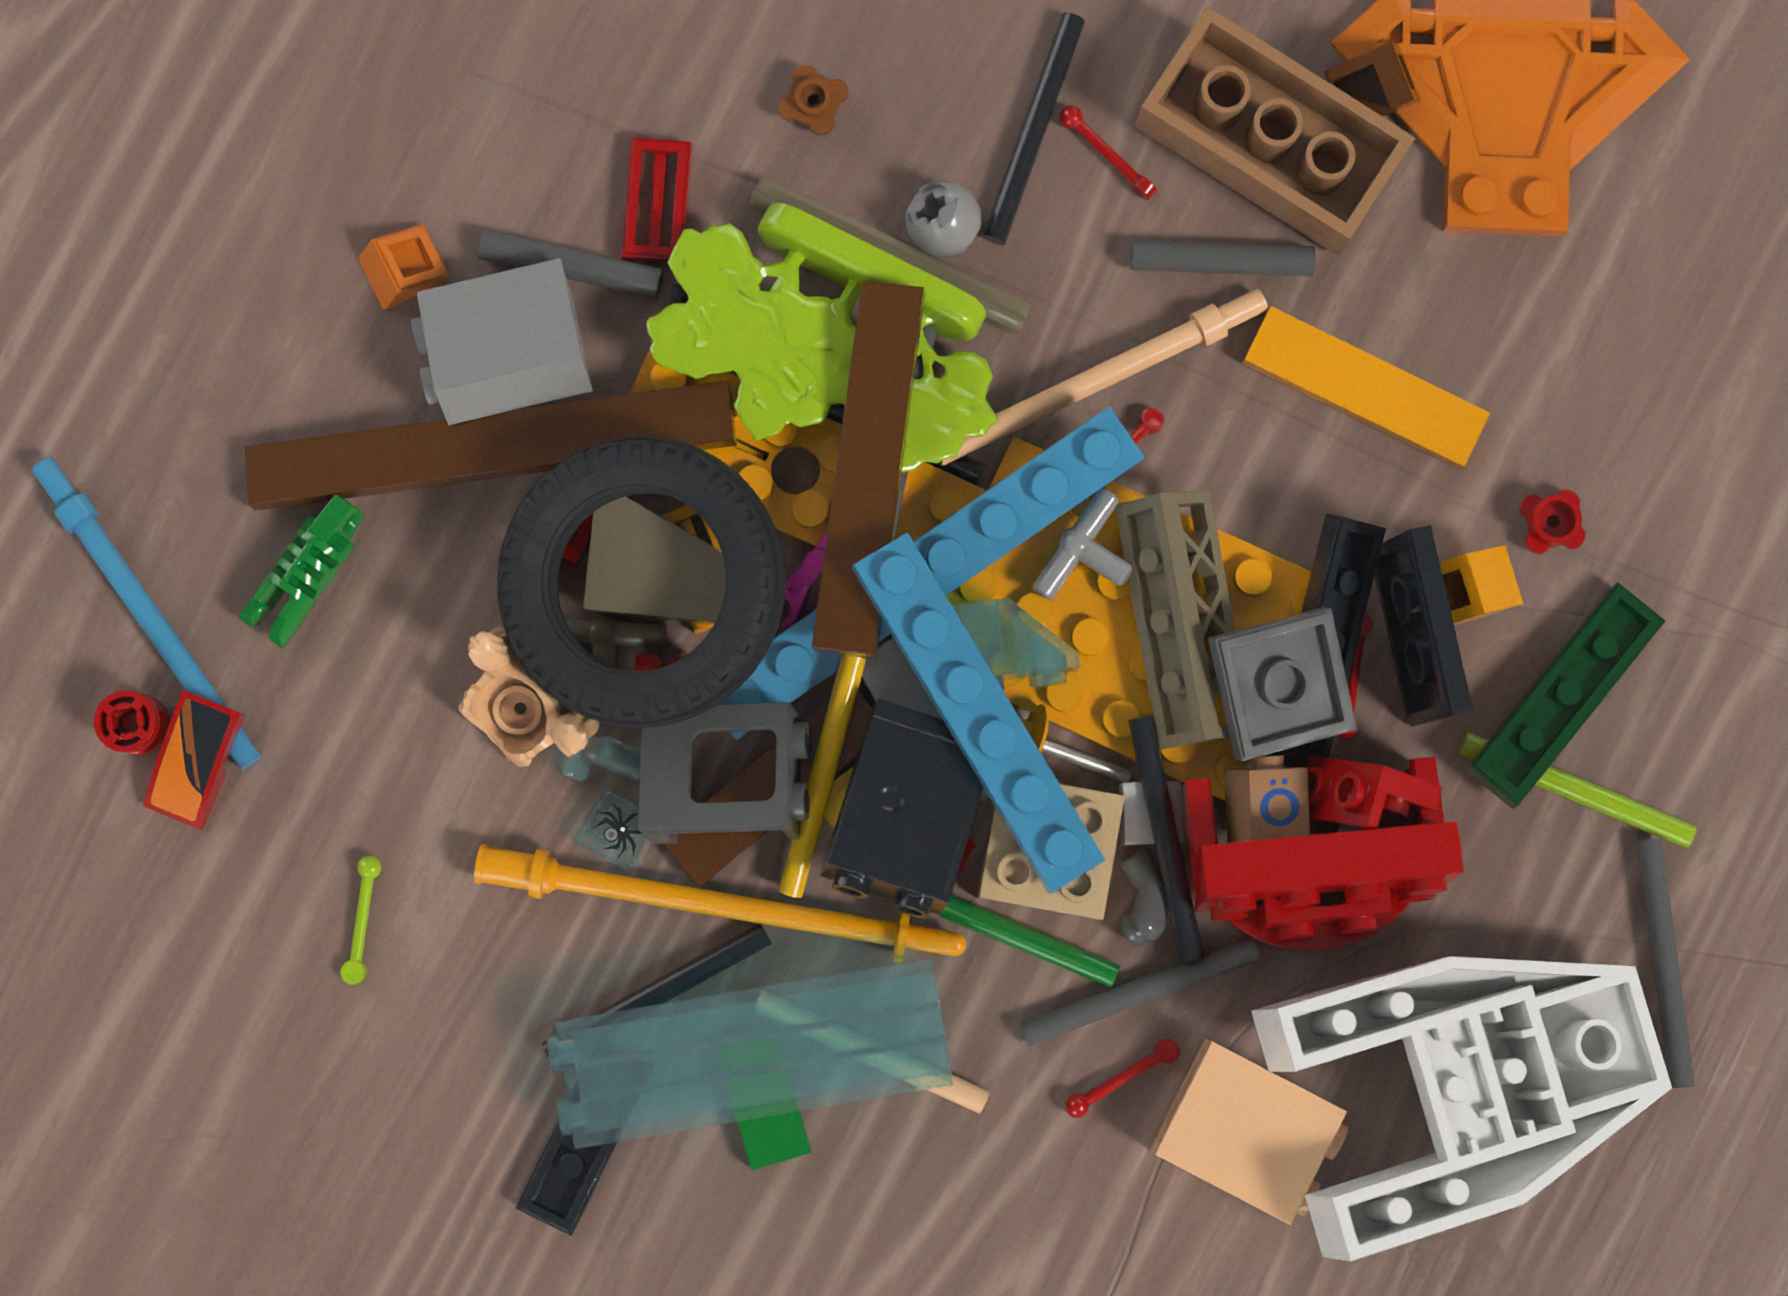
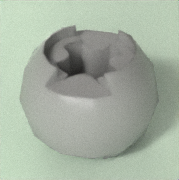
M946 180L923 185L919 189L920 192L913 198L905 215V229L914 245L924 253L940 258L964 253L974 240L981 226V208L972 192L957 183Z

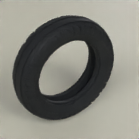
M646 436L618 438L589 446L567 457L549 470L522 500L508 526L501 547L497 573L498 603L506 635L517 658L533 680L555 700L580 715L610 725L635 728L666 726L691 719L717 706L736 692L760 665L773 642L782 615L785 598L784 557L776 528L763 502L752 487L726 463L700 448L672 439ZM658 494L669 496L685 503L697 512L712 530L724 559L726 573L725 595L714 626L706 638L692 652L682 659L659 669L640 672L624 671L609 666L595 658L577 641L570 631L559 601V568L570 538L580 524L594 511L611 501L625 496Z

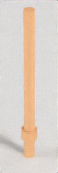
M1255 289L1218 308L1214 304H1210L1189 315L1190 321L996 413L998 422L990 426L985 436L966 437L957 457L947 458L939 462L940 465L944 466L1199 343L1203 347H1207L1228 336V329L1268 311L1264 295L1259 289Z

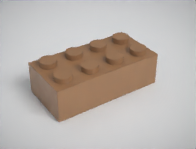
M1209 6L1206 7L1142 104L1134 126L1337 256L1347 245L1416 138Z

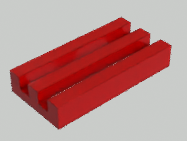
M631 137L621 253L623 260L635 262V259L646 260L647 263H659V261L669 260L678 239L687 225L693 150L691 141ZM644 152L655 153L648 244L637 245ZM668 154L678 155L671 247L661 246L667 160Z

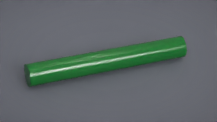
M951 895L949 904L939 915L943 919L1109 988L1112 987L1120 968L1119 964Z

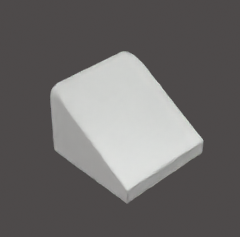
M1167 781L1179 841L1184 843L1181 782ZM1141 782L1120 783L1119 795L1125 796L1121 816L1122 846L1154 844Z

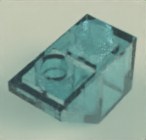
M1009 598L951 604L1003 690H1005L1004 679L1029 677L1030 687L1067 683L1066 673L1076 672L1080 667L1079 653Z

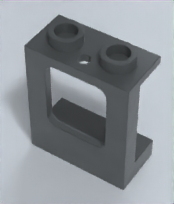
M790 702L717 705L696 717L666 726L641 728L638 830L653 844L678 843V834L782 830L790 840L800 839V820H808L810 812L809 788L806 782H800L801 759H809L811 750L808 722H801L800 716ZM770 730L775 733L776 787L775 793L770 799L765 801L697 803L692 800V743L698 734L704 732Z

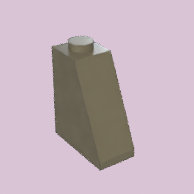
M628 496L611 501L593 512L583 609L602 614L715 624L723 604L726 586L725 564L721 550Z

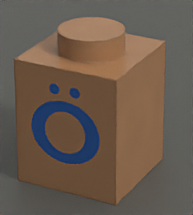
M1264 755L1246 760V768L1224 769L1227 843L1310 835L1307 768L1284 767V755Z

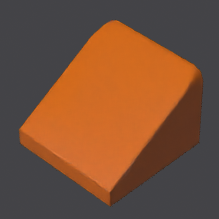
M424 224L371 239L359 255L360 265L383 309L405 302L417 296V292L431 289L447 281L450 277Z

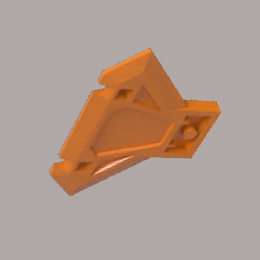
M1377 0L1330 43L1345 61H1349L1390 42L1399 44L1421 101L1395 111L1394 114L1444 166L1442 231L1563 237L1568 232L1570 170L1691 60L1635 0H1614L1611 18L1591 17L1590 0H1433V9L1411 8V0ZM1410 33H1431V44H1411ZM1591 41L1610 42V53L1591 52Z

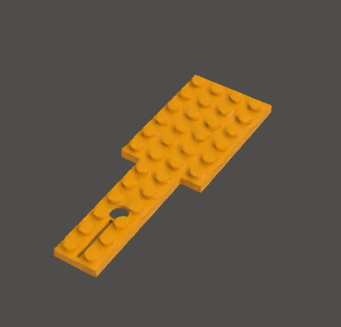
M649 350L629 394L728 380L732 392L736 440L769 455L767 460L764 461L762 460L764 457L763 453L737 442V446L704 451L726 463L752 487L766 507L777 532L815 548L828 532L842 424L827 417L821 423L801 428L789 423L783 427L779 434L755 442L750 431L744 427L734 407L741 383L739 377L725 372L709 374L697 380L689 375L660 366L653 359L651 350ZM1013 436L990 488L1044 450ZM789 448H802L809 451L815 456L820 466V474L816 484L810 490L803 491L800 494H790L782 491L774 483L771 475L772 464L775 458ZM923 462L919 467L909 471L907 474L894 540L907 532L913 541L986 490ZM1114 481L1103 487L1118 497L1119 502L1117 505L1146 497ZM1088 497L947 594L946 597L1012 706L1030 714L1035 713L1037 705L1043 704L1047 711L1049 723L1137 763L1128 719L1152 714L1128 579L1123 585L1118 586L1079 561L1053 600H1047L1033 590L1034 583L1059 548L1061 534L1066 529L1073 527L1092 499V497ZM1114 508L1093 541L1125 560L1116 510ZM1180 512L1183 530L1192 539L1195 533L1192 517ZM1217 529L1235 630L1301 613L1311 571ZM1195 569L1192 575L1194 591L1203 600L1206 593L1204 580ZM1206 630L1203 637L1205 650L1212 659L1208 638L1212 637V635ZM1217 692L1215 705L1219 725H1226L1221 696ZM1230 738L1160 750L1166 777L1180 781L1182 784L1186 780L1210 778L1213 798L1225 804L1224 769L1246 768V761L1234 759Z

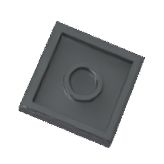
M1321 607L1208 638L1235 760L1246 761L1357 730L1331 608Z

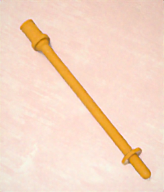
M482 844L479 847L476 858L474 883H486L527 890L528 896L531 898L542 899L544 893L549 894L558 889L894 946L893 960L895 963L901 964L905 948L947 956H959L967 947V941L962 934L909 924L910 915L901 912L898 922L565 866L560 865L555 857H551L550 850L539 848L535 854Z

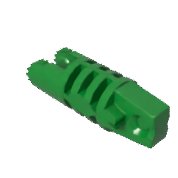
M335 494L317 518L310 515L297 531L295 539L290 541L278 558L274 569L269 571L240 613L239 619L250 627L253 626L255 628L256 625L259 626L269 616V612L273 610L282 595L287 592L291 597L279 613L274 624L270 627L271 630L268 633L270 634L268 637L270 641L280 648H284L316 604L317 598L323 594L335 577L339 566L344 564L355 544L350 542V539L365 516L362 510Z

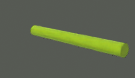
M1466 731L1458 747L1457 754L1472 760L1487 742V739ZM1550 766L1535 784L1539 788L1684 848H1688L1691 845L1697 831L1696 825L1553 766Z

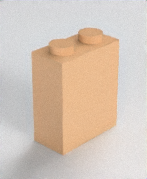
M1205 1039L1149 1150L1162 1159L1291 1225L1296 1214L1304 1217L1309 1212L1305 1195L1319 1191L1320 1183L1315 1181L1314 1178L1324 1158L1333 1160L1346 1139L1348 1126L1342 1124L1347 1111L1269 1072L1265 1068L1217 1043Z

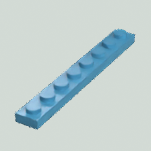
M1108 406L913 542L943 592L947 595L1145 457L1111 407ZM817 608L774 637L768 652L754 673L736 692L718 705L791 703L836 672L842 654L819 652L812 649ZM881 620L879 641L891 634L883 620ZM749 731L730 732L737 740Z

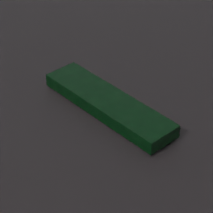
M1619 582L1612 585L1464 770L1510 808L1514 809L1519 806L1666 620Z

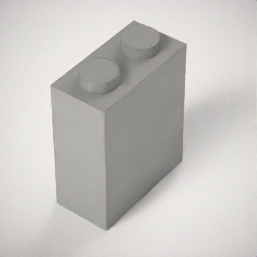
M561 258L417 292L421 317L411 319V325L419 354L428 353L430 364L428 367L420 368L421 381L428 404L439 402L448 426L593 391L574 299Z

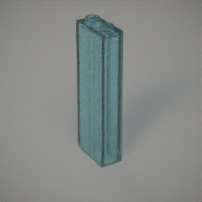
M932 958L559 1020L555 1022L557 1034L547 1036L552 1072H563L567 1097L557 1098L560 1129L563 1136L573 1135L575 1149L953 1085Z

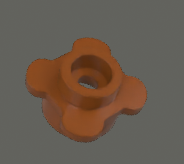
M810 65L799 66L792 74L794 84L788 96L781 98L778 103L779 114L785 121L791 122L795 120L800 126L811 129L816 135L828 134L834 128V118L838 105L846 102L848 99L847 85L841 79L830 81L817 75L815 69ZM816 95L819 98L818 104L810 105L807 101L809 96Z

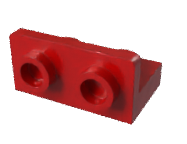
M1309 755L1305 766L1308 771L1309 820L1363 829H1376L1382 812L1407 817L1410 807L1436 811L1442 786L1384 765Z

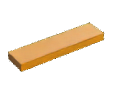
M1272 306L1268 309L1242 364L1459 470L1465 467L1490 415V412Z

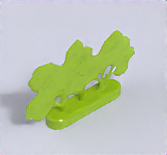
M784 203L770 204L758 225L760 239L769 249L785 258L781 262L764 265L752 255L743 233L730 223L721 226H711L702 233L692 228L683 230L667 263L689 299L686 303H674L667 306L662 312L650 317L646 322L648 334L653 341L650 346L653 359L662 367L689 375L697 380L709 374L735 371L741 383L734 407L744 427L750 431L755 442L779 434L783 427L789 423L800 428L825 421L831 405L840 403L845 405L856 330L850 313L860 296L862 281L924 287L926 293L917 354L918 357L922 354L923 377L921 379H914L901 473L913 471L923 462L939 463L947 458L957 457L966 437L985 436L990 426L997 424L998 418L985 400L988 386L993 378L987 360L975 352L955 351L948 356H938L929 345L923 328L928 325L933 327L937 334L948 339L960 342L972 340L978 334L986 318L984 306L972 295L811 214ZM799 266L845 287L841 297L835 299L822 296L807 297L799 292ZM767 275L778 278L769 292L761 291L759 287L761 280ZM934 361L945 367V374L941 379L934 377L932 369Z

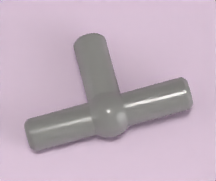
M1103 487L1099 489L1073 527L1066 529L1061 534L1059 548L1033 585V590L1047 600H1053L1079 561L1118 586L1123 585L1132 573V565L1093 541L1119 502L1115 494Z

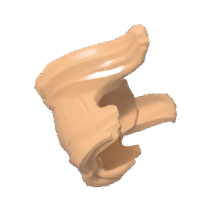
M496 627L490 632L479 631L476 636L469 638L468 655L477 668L485 670V672L475 684H472L464 692L463 700L458 706L459 712L467 721L484 731L489 739L501 749L505 757L520 768L529 766L532 758L536 757L540 751L553 743L567 757L584 749L588 743V738L598 731L599 721L572 711L545 692L522 666L513 651L504 627ZM519 702L525 704V713H519L516 710V705Z

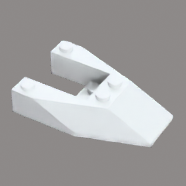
M1448 956L1308 993L1251 1011L1269 1072H1296L1402 1039L1436 1153L1305 1195L1320 1250L1325 1258L1354 1261L1524 1205L1672 1089L1635 966Z

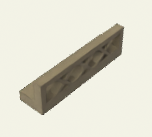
M1210 490L1161 492L1117 505L1115 510L1124 559L1132 565V573L1128 581L1159 750L1230 738L1227 724L1219 725L1215 697L1217 692L1220 693L1213 660L1207 655L1203 640L1206 630L1212 637L1235 631ZM1179 507H1190L1195 531L1192 539L1183 530ZM1195 569L1204 580L1206 593L1203 600L1194 591L1192 575Z

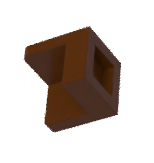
M1393 42L1324 71L1327 82L1334 84L1335 87L1382 117L1421 101L1400 46Z

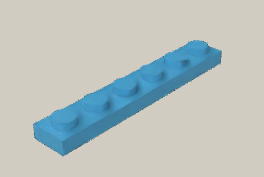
M908 532L855 563L851 567L1046 892L1049 894L1054 893L1104 862L1103 855Z

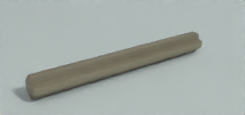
M763 177L757 183L752 193L751 207L763 215L772 203L791 205L967 292L984 306L986 310L985 321L1012 334L1018 333L1027 319L1030 311V304L1027 301L768 177Z

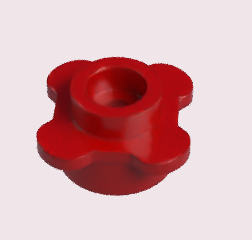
M1564 489L1558 492L1557 495H1551L1546 498L1531 494L1521 501L1519 512L1527 521L1528 535L1525 538V545L1529 551L1534 554H1543L1550 547L1565 546L1567 549L1573 550L1583 544L1586 533L1581 527L1580 499L1575 492ZM1550 516L1555 517L1558 521L1557 526L1554 528L1547 524V519Z

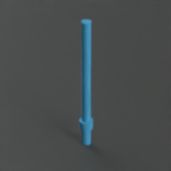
M48 457L38 462L31 471L57 506L54 511L55 516L68 534L75 533L184 690L226 706L96 520L100 513L86 493H77L53 457ZM240 727L229 754L242 771L255 764L262 756L242 727Z

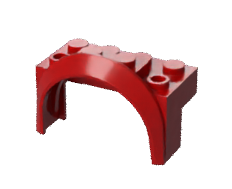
M1436 756L1409 760V769H1406L1404 773L1439 785ZM1211 779L1186 780L1180 790L1195 912L1210 911L1212 921L1227 920L1245 934L1276 947L1299 951H1324L1355 944L1384 929L1406 909L1409 903L1436 899V893L1447 891V884L1464 873L1458 821L1444 822L1441 794L1436 811L1410 807L1406 817V826L1218 844ZM1344 891L1345 900L1350 901L1331 906H1308L1320 903L1319 893ZM1263 900V904H1257L1256 901Z

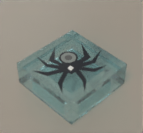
M605 788L575 842L622 869L631 872L649 840L638 830L639 806Z

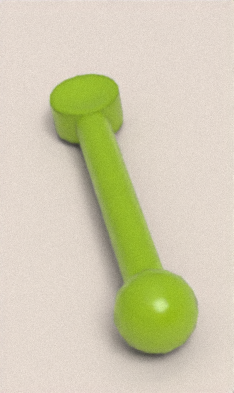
M372 855L362 857L357 865V871L362 879L350 960L345 962L341 968L343 981L350 985L362 982L367 975V967L362 962L373 882L374 878L378 877L382 870L380 860Z

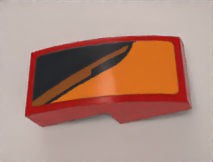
M183 690L160 747L143 806L203 830L227 774L222 769L246 714L190 691Z

